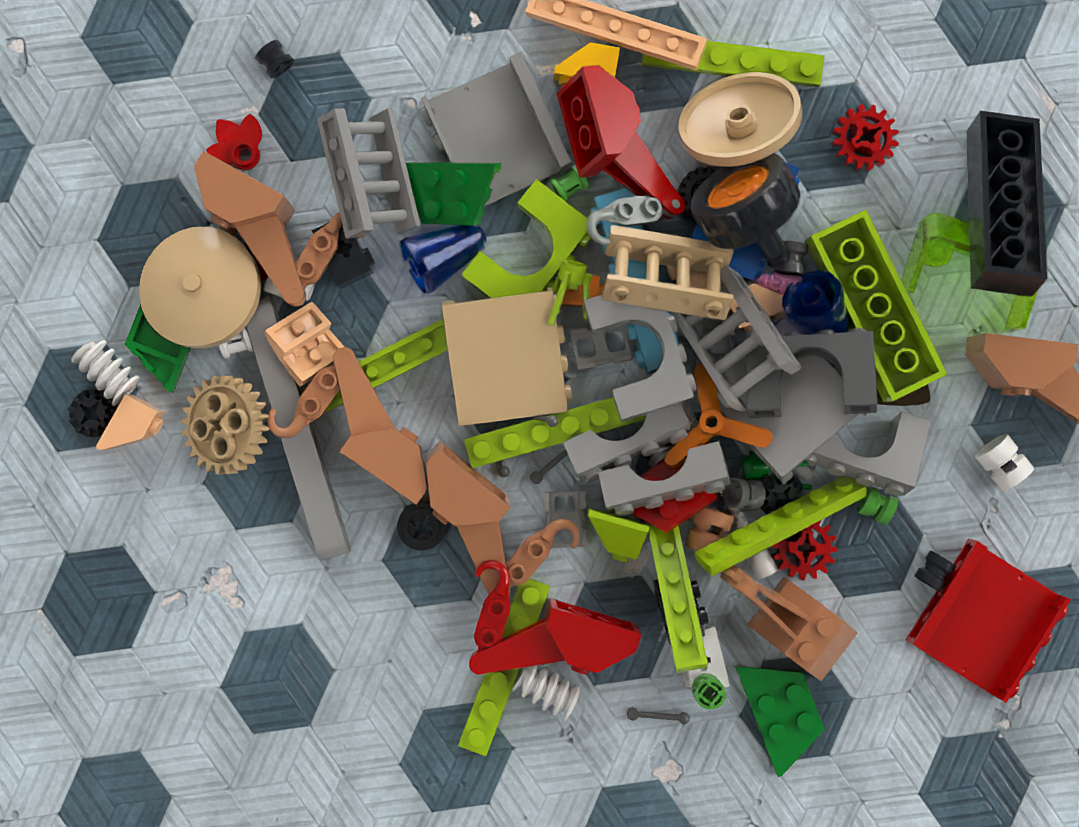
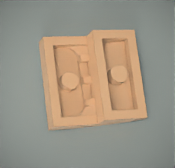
M313 302L305 305L264 332L273 351L300 387L312 380L322 368L331 367L334 364L333 356L335 351L344 347L329 330L331 322Z

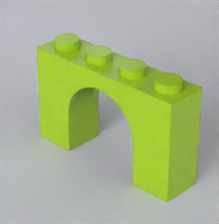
M537 179L518 201V208L548 232L553 245L552 256L547 265L539 272L527 276H518L507 272L479 251L461 275L463 279L489 299L547 291L546 288L549 287L552 289L556 281L553 278L559 272L563 260L574 261L576 258L572 254L577 247L581 246L584 248L592 239L587 232V218Z

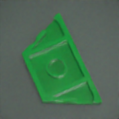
M405 162L416 208L422 224L471 226L480 224L485 212V203L489 201L493 191L490 188L495 173L500 172L501 163Z
M140 303L125 345L142 361L146 369L156 376L167 391L174 393L191 348L177 345L155 331L146 319Z
M737 665L735 666L775 773L778 777L783 776L825 730L804 674L797 670H776L775 668Z

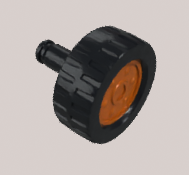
M773 153L753 163L729 167L722 166L703 181L694 193L691 201V212L705 237L715 247L737 249L755 243L762 256L767 260L768 266L778 269L789 262L791 255L786 250V246L777 230L796 211L800 202V190L783 158Z

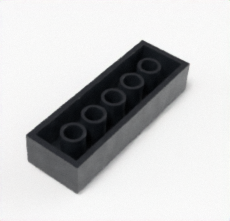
M980 110L966 131L971 289L1032 297L1048 279L1040 119Z

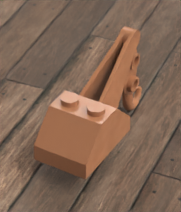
M203 151L194 169L204 208L213 216L211 221L217 224L218 228L233 236L239 233L282 295L284 301L294 307L302 305L306 300V286L319 281L337 250L339 229L342 226L340 212L336 213L328 224L311 236L296 262L285 226H287L296 210L285 196Z
M990 333L967 337L965 356L991 388L1001 389V395L1020 397V395L1030 396L1032 394L1079 424V374L1073 368V365L1077 363L1079 344Z
M341 347L334 353V364L331 367L319 370L299 398L295 417L291 425L287 428L277 426L275 423L276 410L271 409L267 418L269 430L280 438L296 436L306 425L322 416L339 390H341L351 436L339 452L417 505L428 489L422 449L416 443L419 437L405 427H402L400 431L394 427L355 353L350 348Z
M440 440L429 452L426 468L430 506L434 509L432 514L444 524L450 522L457 526L476 569L488 560L499 561L507 567L511 576L509 597L511 587L527 582L548 557L554 536L559 530H569L573 535L571 548L575 549L580 541L579 528L568 519H558L548 524L545 529L527 537L509 560L505 562L499 521L511 508L509 496L476 469L472 468L471 465ZM486 569L480 576L488 595L496 587L499 580V574L494 569Z
M735 565L720 573L721 579L744 595L758 610L747 625L820 681L824 679L858 634L841 618L784 576L774 590H771L754 581L753 578ZM758 592L768 597L764 603L755 597Z

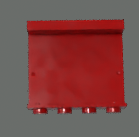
M968 539L953 563L956 565L955 570L952 574L947 575L946 578L944 577L945 586L942 591H935L905 640L991 695L1007 703L1009 698L1011 699L1017 694L1020 688L1019 682L1024 674L1031 671L1036 663L1035 656L1040 648L1045 647L1052 637L1051 631L1056 623L1066 616L1068 612L1067 605L1071 599L1058 595L987 550L988 547L981 542Z

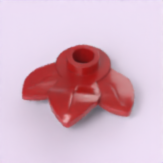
M248 114L240 126L229 120L218 119L216 122L218 143L209 146L206 149L207 153L243 171L255 168L261 157L258 148L263 136L260 123L252 114ZM244 151H249L251 153L250 158L246 161L241 160V154Z

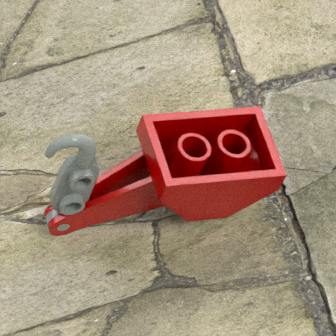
M599 65L582 66L557 92L579 178L593 177L603 170L636 195V197L617 199L607 207L592 212L588 217L586 227L589 236L596 243L609 245L610 239L603 238L597 233L596 225L598 222L607 221L618 226L627 227L651 224L659 220L661 216L667 219H674L685 210V202L636 133L641 118L640 108L636 104L634 93Z

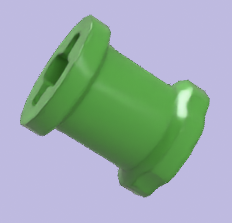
M576 164L571 167L570 172L559 179L553 178L550 180L556 194L566 202L569 196L580 189L586 190L589 188L586 178H579Z

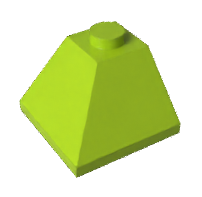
M587 506L586 514L606 550L612 553L611 558L625 563H629L630 558L637 560L650 527L644 522L616 516V514Z

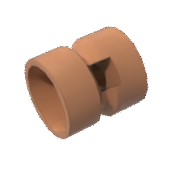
M706 506L693 516L692 520L696 525L689 529L685 546L698 551L708 544L723 538L725 533L731 531L735 516L731 513Z

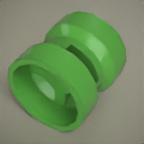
M868 486L866 488L867 496L859 500L856 511L864 516L871 515L875 518L876 522L887 525L896 511L898 498L889 494L884 496L880 494L879 489Z
M708 673L701 674L694 679L691 691L696 702L705 709L713 710L719 708L726 698V691L720 680Z

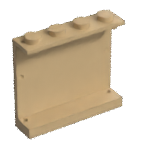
M551 287L546 288L547 291L460 303H455L454 300L442 302L459 426L568 412L567 402H572L570 384L564 385L563 373L569 372L566 354L561 355L559 343H565L563 325H557L556 319L553 326L548 325L557 296L553 295Z

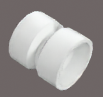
M1003 434L993 439L975 455L976 460L985 471H992L991 479L1001 491L1016 486L1034 470L1033 465L1024 454L1016 453L1018 446L1008 434ZM1009 460L1011 461L1010 463H1008L1007 465H1005L1002 469L1000 468L1001 466H1003L1004 464H1006Z

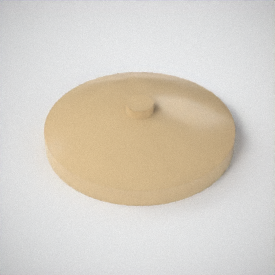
M761 72L728 76L706 86L689 100L679 118V134L686 151L700 162L713 166L727 167L753 163L775 153L792 139L802 121L801 101L796 88L780 76Z
M213 227L187 228L174 233L162 241L147 259L139 285L141 307L146 319L154 330L177 345L197 349L223 344L239 334L252 319L261 295L260 271L250 250L230 233Z

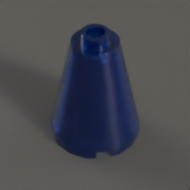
M458 225L405 237L399 241V248L403 260H408L411 269L408 271L422 293L429 294L474 259L479 251L482 252L485 249L484 243L487 242V238L479 225Z
M821 270L807 272L801 275L802 280L798 281L795 285L791 282L787 286L782 296V307L786 316L808 335H814L821 330L847 333L849 326L844 290L841 282L832 273Z

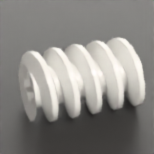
M105 340L98 343L90 341L76 351L71 358V362L74 364L80 363L79 370L83 373L88 372L87 379L92 382L96 381L95 387L98 390L105 389L104 397L106 399L114 398L112 405L116 406L122 401L125 394L132 393L140 377L138 375L130 379L127 377L132 368L128 366L121 370L119 367L123 359L111 360L115 350L110 349L104 352L103 348L107 344Z
M538 665L524 667L511 691L514 692L517 688L522 687V698H525L531 692L533 694L532 704L542 699V710L545 711L549 706L553 705L552 716L556 717L563 711V722L566 721L576 705L580 687L576 684L568 690L570 682L568 679H564L558 684L559 674L555 672L547 677L549 669L546 666L542 667L538 672Z

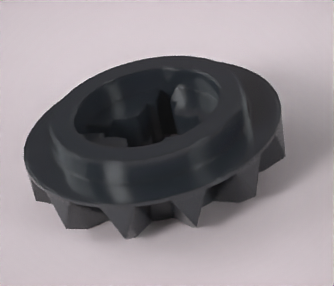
M97 389L83 390L80 394L73 397L71 406L67 409L70 417L68 422L73 425L77 433L86 437H99L104 433L117 406L112 405L113 399H106L104 397V391ZM83 406L89 408L98 406L96 414L100 420L91 418L86 421L88 413Z
M774 473L770 474L762 481L766 495L764 504L760 509L768 515L787 503L805 496L802 488L803 484L795 475L783 484ZM773 491L776 493H783L785 491L788 499L778 500Z
M418 502L417 505L415 503L411 504L399 516L397 523L399 537L411 549L419 551L431 549L444 536L446 524L439 521L432 514L434 509L431 508L429 503ZM429 515L427 526L433 531V534L423 531L417 537H414L417 526L410 519L421 521Z

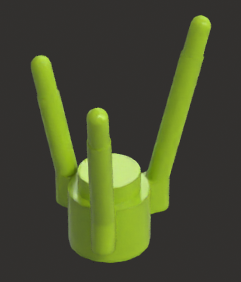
M563 260L557 279L552 287L553 295L557 296L548 321L549 326L554 325L566 289L578 290L579 285H582L583 303L584 300L589 299V284L592 274L586 273L587 265L573 260ZM583 306V318L588 320Z

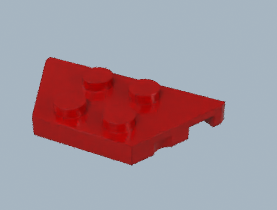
M664 459L640 477L649 481L666 480L677 474L684 463L677 468H671ZM702 491L694 493V497L688 500L676 501V498L664 501V504L660 507L648 509L642 506L634 508V512L631 514L667 534L715 501L717 495L716 493Z

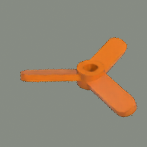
M699 364L693 373L701 410L699 424L688 433V437L680 440L666 453L665 462L671 468L679 467L686 461L688 449L702 446L712 436L721 435L764 448L772 443L773 435L766 428L723 416L720 411L715 383L704 365ZM716 418L718 420L717 425L710 428L709 421Z

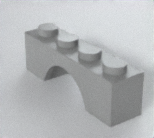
M678 404L647 414L641 429L628 439L609 441L589 430L563 442L580 481L584 482L587 480V482H593L599 479L598 472L630 465L632 459L636 457L653 455L660 450V446L669 442L672 444L678 443L680 440L688 437V433L692 428L682 405Z
M719 441L688 449L687 458L681 470L666 480H645L636 475L629 465L598 472L605 507L611 514H616V516L631 514L634 512V508L642 506L648 509L660 507L664 504V501L676 498V501L688 500L694 497V493L706 491V493L720 492L725 489L724 486L731 484Z

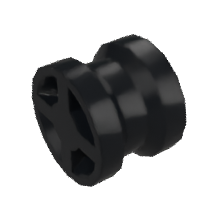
M279 40L267 43L255 56L257 62L267 68L266 73L270 78L282 75L294 62L290 54L284 53L282 50L283 45Z

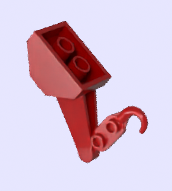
M488 560L478 566L475 572L476 577H480L486 569H494L499 574V580L496 587L483 602L474 632V641L478 646V650L473 652L469 658V668L474 674L482 675L566 661L568 665H572L571 670L588 675L589 671L598 673L636 653L642 635L636 623L553 598L549 599L545 618L502 638L510 613L509 586L511 576L507 567L496 560Z

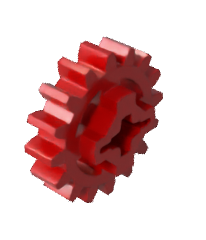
M860 104L856 108V113L850 108L845 112L846 118L841 116L836 121L840 127L834 128L831 134L838 136V139L834 140L831 145L840 148L835 156L838 158L844 155L846 158L844 166L853 162L855 163V171H859L865 165V169L868 172L874 169V163L880 168L885 164L884 158L889 160L893 157L894 153L890 149L896 148L899 142L892 140V137L896 136L899 130H891L890 126L895 122V119L886 120L884 118L887 113L885 109L878 114L876 113V105H872L868 111H865L864 105ZM865 119L871 120L876 124L866 122ZM847 129L851 133L849 142L846 140ZM874 133L869 140L856 144L861 136ZM882 134L884 136L883 147L880 144V137ZM854 152L862 153L865 157L859 156Z
M820 520L797 532L790 540L784 539L772 545L771 547L777 549V552L771 555L774 560H781L777 568L784 570L788 567L787 576L791 578L798 572V578L802 581H805L806 574H809L812 579H817V570L827 573L826 562L835 563V560L830 557V553L838 552V548L831 546L830 543L837 539L836 536L827 535L831 528L829 525L825 524L820 527ZM812 529L820 535L822 543L817 542L813 538ZM805 541V543L810 544V548L804 550V552L799 551L798 545H802ZM785 552L792 553L795 557L796 566L787 559ZM817 555H821L820 558L814 564L811 565V560H813Z

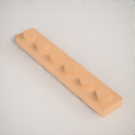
M530 0L525 11L527 17L697 71L707 44V38L588 0Z

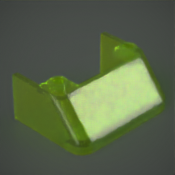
M931 213L920 221L901 278L908 295L915 292L923 264L934 268L944 266L950 261L953 252L970 257L969 222L941 213ZM1038 291L1032 297L1015 295L1004 331L1010 333L1026 329Z

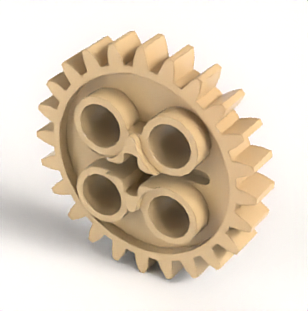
M222 375L211 376V380H202V387L193 388L196 396H187L191 406L182 408L188 414L187 418L180 420L181 423L187 425V429L183 430L181 435L188 436L189 438L184 447L193 448L189 455L190 458L199 457L197 465L206 466L207 472L215 471L216 474H235L240 470H247V464H254L256 462L254 455L263 453L258 446L259 443H267V440L261 435L262 432L269 430V427L263 425L262 422L269 415L261 414L260 411L266 404L265 402H256L260 393L251 392L252 384L243 383V378Z

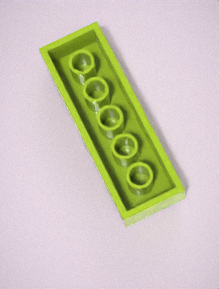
M866 209L804 240L809 245L808 250L847 329L863 328L874 333L876 388L883 402L895 401L947 375Z

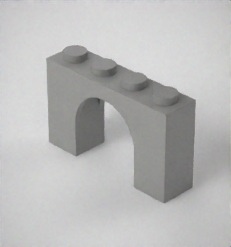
M602 295L584 300L583 306L592 334L622 325L636 324L649 329L657 337L661 345V365L652 376L612 390L611 394L620 422L678 405L694 398L693 392L697 391V387L692 373L686 374L683 362L687 361V356L682 343L678 345L676 343L673 333L678 332L672 314L667 315L665 310L601 300Z
M902 411L891 421L884 452L878 457L866 458L852 453L843 445L838 433H836L804 461H807V466L816 465L825 468L832 475H846L856 479V482L861 485H875L884 488L885 492L890 495L905 496L916 486L931 421Z

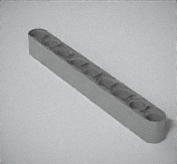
M269 295L260 298L257 309L246 327L271 408L276 410V424L280 428H287L294 420L297 402L303 391L283 366L264 334L266 329L281 321L272 296ZM311 422L296 436L281 438L316 553L322 561L348 553L351 549L313 423Z

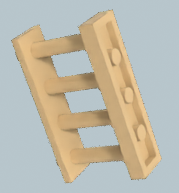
M611 225L608 239L611 242L605 246V255L616 257L615 275L607 274L601 300L726 320L733 302V295L720 292V270L726 265L729 266L733 256V249H721L715 247L709 241ZM628 259L647 262L646 280L627 277ZM659 265L677 268V285L658 282ZM690 270L708 273L707 290L689 287Z

